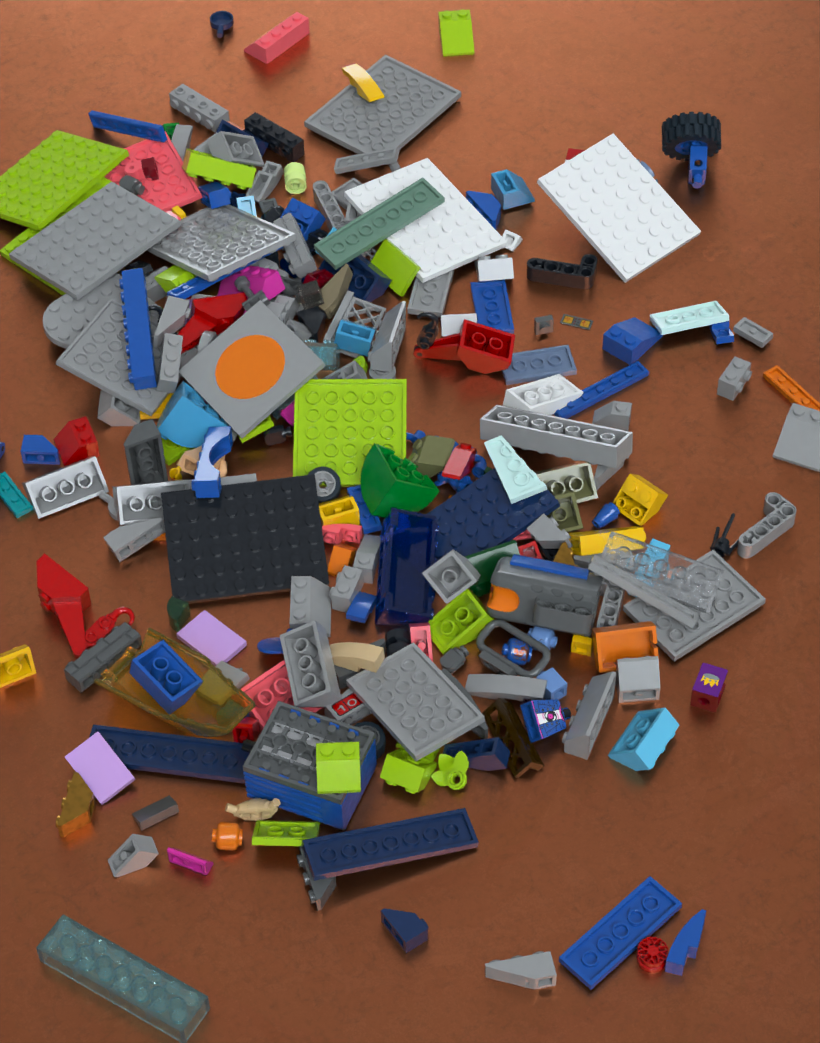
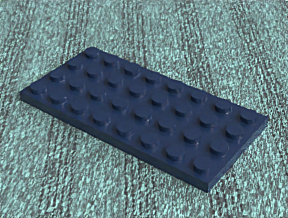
M493 468L409 525L404 532L393 536L391 541L435 593L436 590L422 572L452 549L465 557L509 542L527 530L526 528L542 514L547 516L559 508L560 503L547 489L511 504L496 469Z

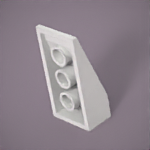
M557 374L507 389L502 406L552 415L556 410L567 406V403L581 397L584 392L562 375Z

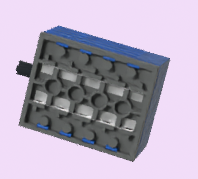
M278 701L257 741L254 742L246 739L243 741L241 750L250 753L243 765L247 797L267 799L269 801L277 798L280 800L278 808L341 830L346 829L377 765L375 733ZM359 742L361 792L318 794L316 743Z

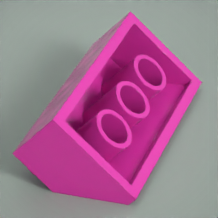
M249 265L221 280L217 296L243 293L234 284L235 280L240 276L247 277L250 282L249 288L254 295L262 290L268 300H271L286 288L278 270Z

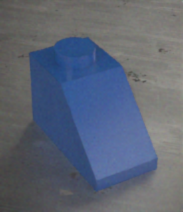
M24 435L20 451L23 464L60 465L58 449L43 435Z

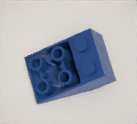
M294 198L290 200L280 217L282 218L285 214L291 213L296 219L305 241L308 240L309 233L321 228L326 220L320 211Z

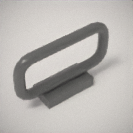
M501 619L490 621L479 633L476 640L477 648L481 651L478 656L482 664L496 674L534 678L542 672L550 661V650L544 644ZM500 627L540 651L543 657L532 670L527 671L484 644V640L494 628Z

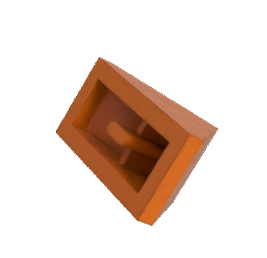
M343 543L334 545L328 566V574L337 577L338 572H342L344 565L352 567L358 548Z

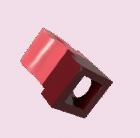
M154 157L131 162L125 166L126 175L134 177L139 181L146 178H152V181L159 179L158 167Z

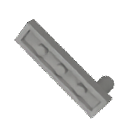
M391 147L337 158L334 171L336 174L388 164L391 171L394 172L401 169L397 161L400 151L398 147Z

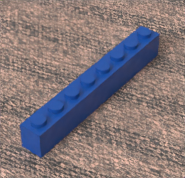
M143 268L122 271V278L119 279L120 288L123 289V292H120L121 300L125 302V305H122L123 316L126 315V318H123L124 328L127 329L124 332L125 340L129 342V345H126L127 356H130V359H127L128 369L131 370L128 373L130 384L134 383L135 390L157 387Z

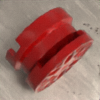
M657 937L643 939L637 948L636 958L639 967L649 973L662 971L665 968L669 954L666 943Z

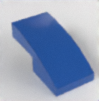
M729 321L709 325L716 344L734 342V334L729 328Z
M359 591L348 608L346 619L365 624L369 613L373 612L378 596Z

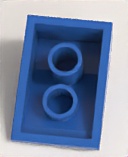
M634 317L616 323L603 334L602 349L631 365L663 335L657 329Z

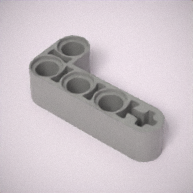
M775 492L768 493L765 496L763 508L766 517L741 534L738 542V555L745 559L751 558L789 530L795 522L796 507L780 494Z
M604 577L600 596L604 597L596 628L617 625L625 595V589L612 585Z

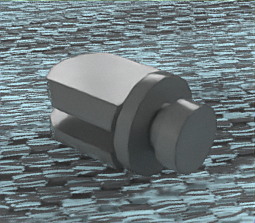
M125 175L119 182L122 188L135 195H142L144 193L145 187L134 177Z
M463 645L459 648H451L440 658L442 669L445 668L449 673L453 674L466 661L465 657L469 655L468 650Z

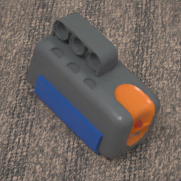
M516 554L513 557H503L497 562L491 576L487 613L495 619L590 637L592 633L591 628H593L596 620L603 577L590 573V569Z

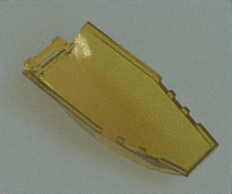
M151 628L147 629L140 650L129 646L125 649V654L108 670L105 669L101 673L104 679L96 678L94 680L97 685L143 709L166 724L204 737H218L229 734L256 706L255 702L241 689H238L230 678L227 679L218 667L216 668L211 664L208 657ZM161 640H164L203 680V683L189 700L170 715L129 673L132 660Z

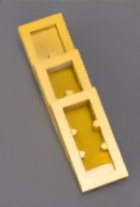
M357 63L342 68L343 74L349 78L350 84L356 88L359 96L368 102L384 98V94L375 81Z

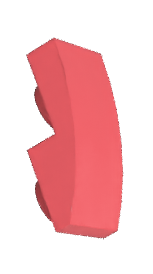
M354 524L322 526L323 540L326 543L337 545L342 540L360 544L362 541V526Z

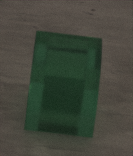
M171 596L167 603L169 623L177 632L180 631L190 617L189 603Z

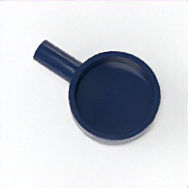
M217 11L210 16V25L213 29L217 30L218 38L223 37V30L233 26V15L230 12Z

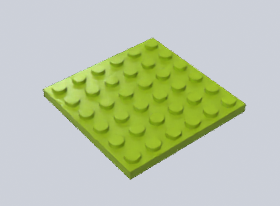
M310 379L295 392L293 477L308 475L313 469L324 466L333 469L338 474L341 487L361 485L362 467L374 443L395 451L394 455L404 460L406 457L407 379ZM322 482V484L320 485V487L327 486L325 482Z

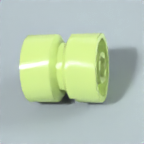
M297 162L287 164L284 168L285 189L291 194L304 192L307 187L305 167Z

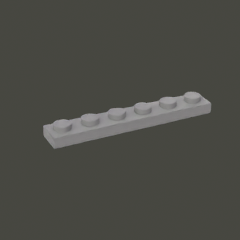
M595 554L590 560L588 569L593 574L604 577L612 585L625 589L629 595L637 596L645 604L658 608L664 615L672 616L684 626L693 628L696 624L698 613Z

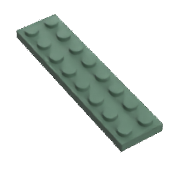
M421 178L314 244V249L336 270L444 203L445 197L427 180Z

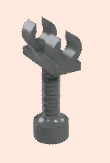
M240 276L235 280L236 288L244 292L248 297V300L242 303L246 311L260 300L266 306L271 303L262 290L255 295L249 288L250 282L247 277Z

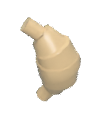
M252 798L236 806L227 803L225 811L243 820H265L272 818L278 811L280 800L274 798L272 801Z

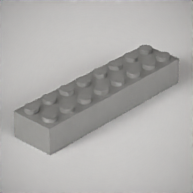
M502 405L494 406L480 418V439L488 441L502 435L511 446L519 447L522 450H534L541 454L548 453L556 457H567L574 461H585L592 465L600 464L608 468H617L632 454L633 432Z

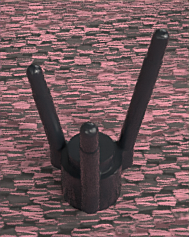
M734 513L731 514L719 539L720 527H716L713 543L710 546L711 551L714 550L721 557L725 555L730 556L731 552L738 546L739 539L731 546L729 545V540L726 539V535L735 517Z

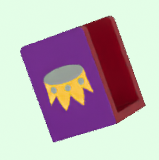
M702 663L692 689L690 705L716 713L726 686L724 681L728 670Z

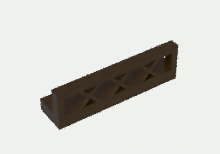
M498 698L482 714L494 738L499 737L507 748L509 741L514 742L513 753H510L508 765L514 777L519 778L529 768L539 771L544 767V764L533 743L530 742L529 735L512 703ZM497 709V721H493L490 714ZM501 725L506 727L505 737H501L499 734ZM522 757L525 764L518 769L516 767L517 758Z

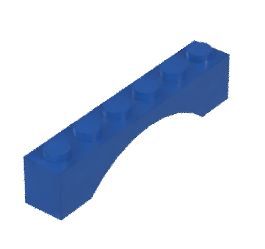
M231 426L209 427L207 434L204 435L202 452L199 453L197 470L194 471V479H192V491H195L196 498L220 497L222 489L220 471L213 465L222 456L231 452L233 445Z

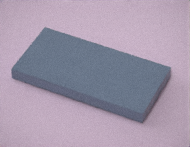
M569 345L513 353L509 368L502 370L506 385L537 381L557 374L562 376L576 375L577 369Z

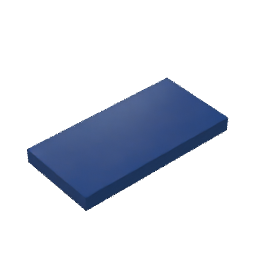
M505 280L470 282L474 311L477 313V323L514 334Z

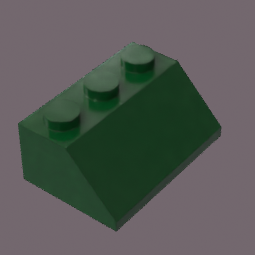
M515 540L465 556L481 575L478 581L468 588L477 597L490 593L491 576L497 562L501 558L513 557L514 554L520 555Z

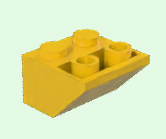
M629 474L613 504L618 507L620 513L637 525L642 526L660 510L668 494L640 475Z
M346 495L319 503L322 526L330 524L360 525L359 508L353 496Z

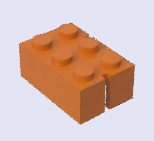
M651 621L591 628L595 668L599 673L616 671L617 666L614 662H617V659L658 656V647L655 645L657 644L656 625Z

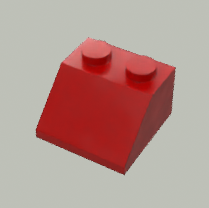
M86 416L68 421L53 439L64 467L91 456H100L98 442Z

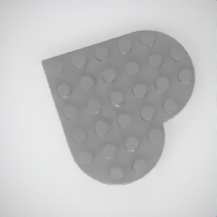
M116 272L79 300L64 294L52 302L43 314V329L48 339L54 344L67 349L110 298L125 305V302L121 300L120 292H123L119 283V279L122 276ZM148 298V306L157 305L150 298ZM154 310L149 311L150 319L158 322V312Z

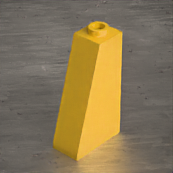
M637 526L568 533L571 536L569 541L573 545L571 547L573 554L580 556L645 547L646 541L644 527Z

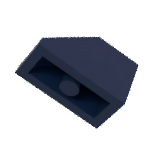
M385 908L381 910V922L405 953L428 940L429 927L425 920L419 919L415 913Z

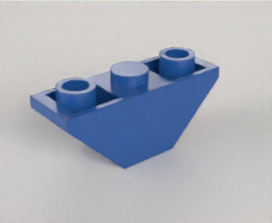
M466 191V199L497 230L501 218V203L492 194Z

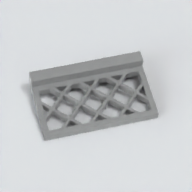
M347 290L323 339L322 351L329 352L331 349L354 358L361 356L360 354L334 347L340 321L342 319L348 320L349 317L355 316L357 319L355 323L365 325V323L372 322L373 328L378 329L379 322L382 320L386 308L353 297L354 292ZM354 305H360L363 309L356 311ZM377 311L380 312V315L372 316L370 312ZM366 313L369 318L361 319L359 315Z

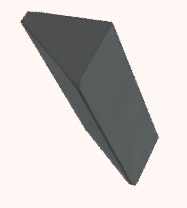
M169 795L132 813V816L142 831L179 813V808L176 801Z

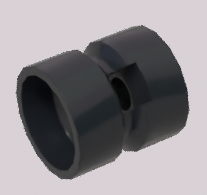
M392 629L385 634L387 657L411 644L410 633L405 629Z

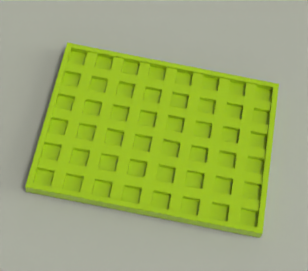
M59 130L54 131L52 135L43 140L41 144L32 149L30 153L21 158L14 166L10 167L0 176V218L38 231L42 230L129 156L128 150Z

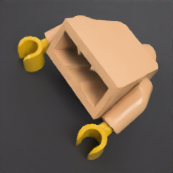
M202 445L184 452L176 464L177 468H172L169 471L171 479L175 476V480H181V471L194 475V471L197 470L199 453L202 452ZM224 455L213 465L220 471V478L226 477L227 462Z

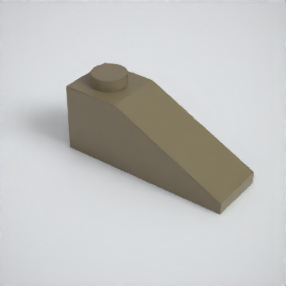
M345 264L310 300L312 305L316 304L320 310L325 312L326 318L329 320L336 314L349 288L353 273L348 264Z

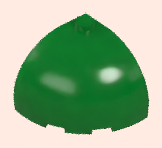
M375 443L365 458L360 480L361 493L369 512L373 516L386 518L391 510L403 509L410 516L428 506L440 492L435 483L428 475L423 476L416 470L418 466L405 457L402 460L394 455L395 451Z

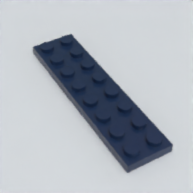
M94 724L92 726L89 738L96 732H99L127 769L244 784L246 782L244 780L243 765L250 753L241 750L243 743Z
M466 808L302 840V847L314 881L477 848L479 844Z

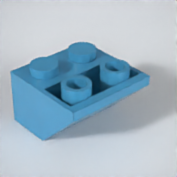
M507 169L491 173V190L501 203L503 210L535 202V198L522 177Z
M342 319L336 332L334 347L368 357L377 329Z

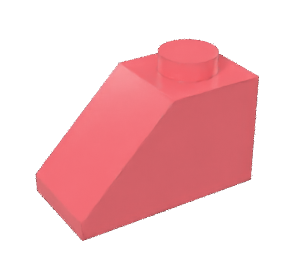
M429 622L409 624L411 643L414 642L433 662Z

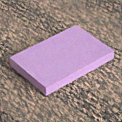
M206 610L176 633L179 640L213 666H216L221 660L227 663L247 646L246 640Z
M96 732L65 756L66 760L80 774L101 805L105 804L136 780L99 732Z

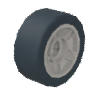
M322 466L309 472L308 475L315 474L318 503L330 501L339 496L341 491L340 477L333 469ZM322 482H325L327 485L325 488H320Z

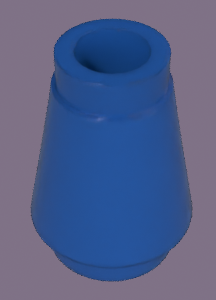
M612 502L604 504L592 520L594 527L600 529L617 519L620 514L618 507Z

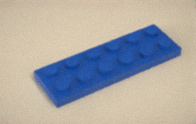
M649 876L559 956V962L592 990L634 952L643 939L650 937L682 908V903Z

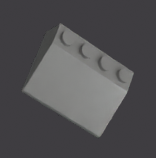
M793 403L783 425L773 458L820 472V411Z

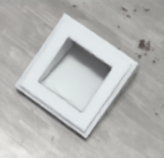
M505 230L502 235L507 241L504 248L512 252L523 240L521 236Z

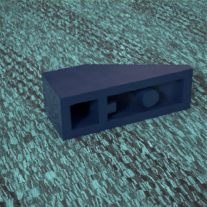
M499 737L445 744L443 754L454 758L459 751H463L468 757L469 768L485 771L506 769L510 755L509 749Z

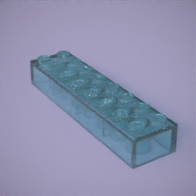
M64 914L36 947L41 962L181 1043L187 1042L210 1010L207 995Z

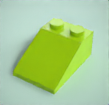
M470 9L438 12L443 57L475 54Z
M466 589L428 622L430 624L431 639L444 655L451 648H459L461 645L477 639L483 628L495 619L490 617L486 607L479 598L469 589Z

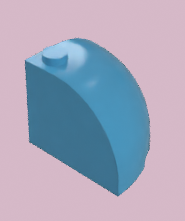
M182 381L168 401L157 423V428L163 439H169L180 446L197 448L204 443V435L207 434L209 427L228 426L219 417L218 413L209 404L204 402V399L196 390L184 381Z

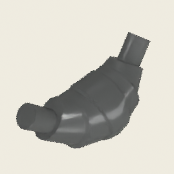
M280 276L286 288L280 292L282 295L294 296L300 293L299 291L302 287L301 278L297 276L292 279Z

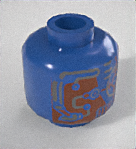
M510 638L507 644H503L501 654L513 663L524 666L526 662L531 660L532 647L520 639Z

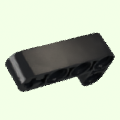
M592 254L584 255L580 265L540 258H531L527 261V278L534 282L590 289L594 284L597 273V257Z

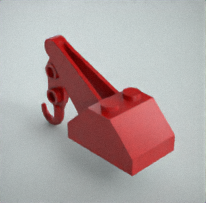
M45 553L36 561L40 605L47 612L51 611L57 615L73 656L76 659L81 656L84 650L95 646L100 638H105L112 631L117 618L121 614H128L130 617L128 624H133L135 619L133 611L128 607H118L113 612L100 617L85 632L83 612L91 605L89 588Z

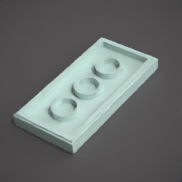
M711 301L651 314L650 321L661 335L726 322L729 321V314L717 301Z

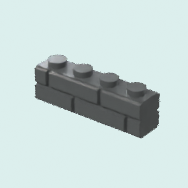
M126 622L114 627L109 635L105 638H100L95 646L84 650L77 660L71 661L66 665L64 673L67 681L78 691L83 692L142 645L140 634Z

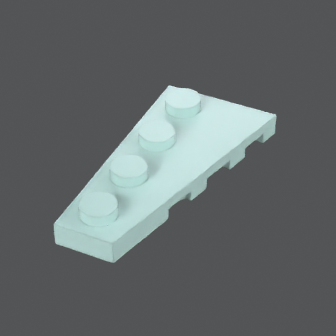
M502 435L484 442L511 504L547 490L544 482L516 454L515 450Z

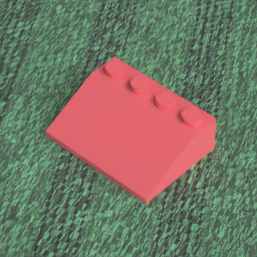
M285 660L233 695L237 702L249 708L250 717L259 719L261 731L278 701L294 706ZM299 707V708H302V709H304V710H307V711L316 713L317 711H319V710L322 709L323 707Z

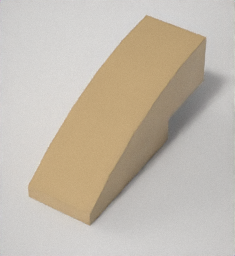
M341 642L330 645L334 665L355 672H359L362 668L376 673L385 659L383 647L357 642Z

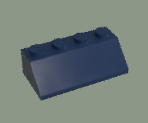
M362 254L346 263L353 273L348 288L349 291L354 292L353 297L372 302L384 294L392 281ZM324 259L318 269H326L335 275L343 266L335 270Z

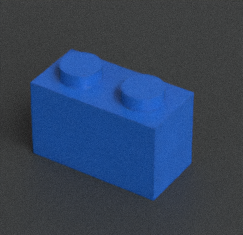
M216 181L198 187L203 197L201 198V203L207 207L214 209L231 204L229 188Z

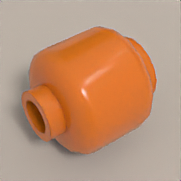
M220 822L217 825V829H212V842H216V847L219 850L234 851L238 846L242 845L243 829H240L237 823Z

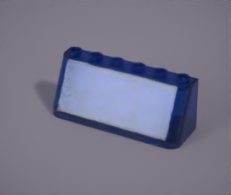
M391 508L381 530L375 624L403 625L426 623L433 619L434 608L431 607L435 598V591H432V585L422 572L437 562V558L434 557L438 546L435 536H437L439 525L436 524V516Z

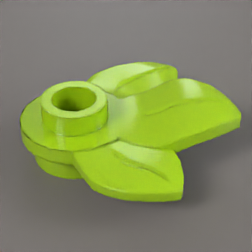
M459 751L455 758L447 754H440L438 759L439 771L431 775L433 781L439 786H449L454 790L462 789L467 783L466 772L469 768L467 755L463 751ZM457 776L460 777L459 783H455V778Z

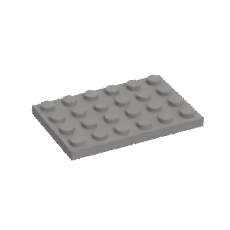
M712 550L653 587L698 613L697 622L693 628L680 624L672 616L664 615L658 608L645 604L638 597L623 605V611L635 623L653 622L656 625L657 645L675 662L764 605L766 599L718 553Z
M414 642L386 657L376 673L363 670L346 680L347 686L415 761L420 760L485 722L484 715Z

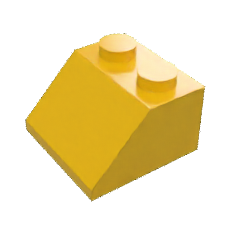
M26 644L14 647L0 654V688L36 674L31 650Z

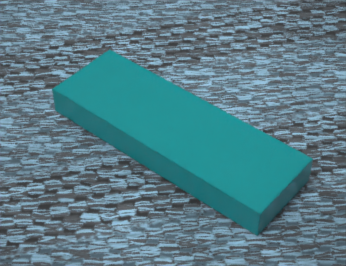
M5 471L0 473V498L14 516L19 518L33 511L31 503Z

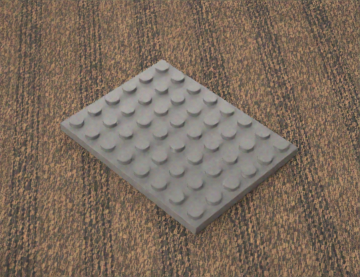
M384 55L366 70L384 94V98L368 102L357 94L354 86L349 84L305 120L304 126L357 154L391 147H398L400 150L461 97V91L390 56Z
M110 182L10 252L9 256L16 263L74 299L79 300L180 227L181 224L177 218L114 182Z
M228 204L214 209L206 207L181 219L180 227L147 251L209 282H213L218 277L230 274L237 268L245 267L248 263L259 260L266 254L274 253L281 247L289 246L291 242L297 239L295 233Z

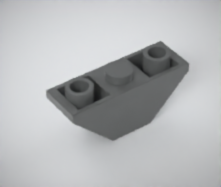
M299 846L300 854L296 855L298 865L304 868L305 872L302 873L305 886H310V891H308L311 904L315 903L317 911L322 910L336 887V876L314 881L303 847Z

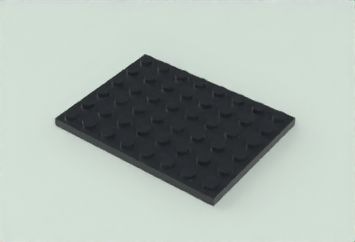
M315 474L221 485L220 497L196 498V493L192 489L161 493L173 605L291 591V576H312L329 586Z

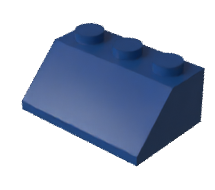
M161 640L131 662L129 673L169 715L183 706L203 683V680L164 640Z

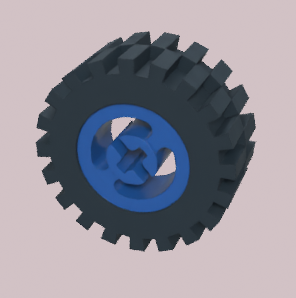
M683 112L679 116L675 114L672 118L668 117L662 123V151L666 156L669 155V158L673 159L676 157V160L684 159V161H689L690 146H707V156H714V153L717 154L721 150L720 120L716 116L711 117L709 113L704 115L703 112H698L697 114H694V112L685 114Z

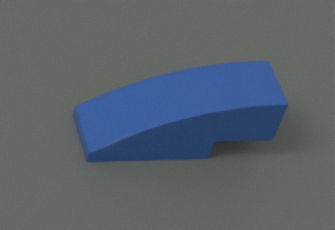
M702 909L694 915L676 936L666 960L665 972L682 976L686 958L696 959L706 910Z

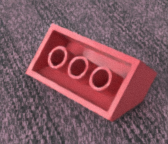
M298 12L292 14L247 46L244 52L266 64L270 63L309 34V18Z

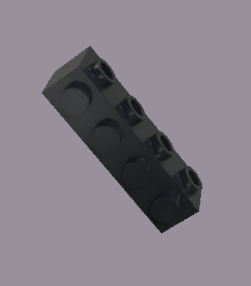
M256 112L244 120L245 130L269 143L267 148L291 162H296L305 155L304 139Z

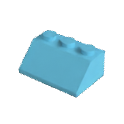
M666 707L638 711L608 756L635 771L650 770L654 767L659 755L664 752L669 740L675 736L679 723Z

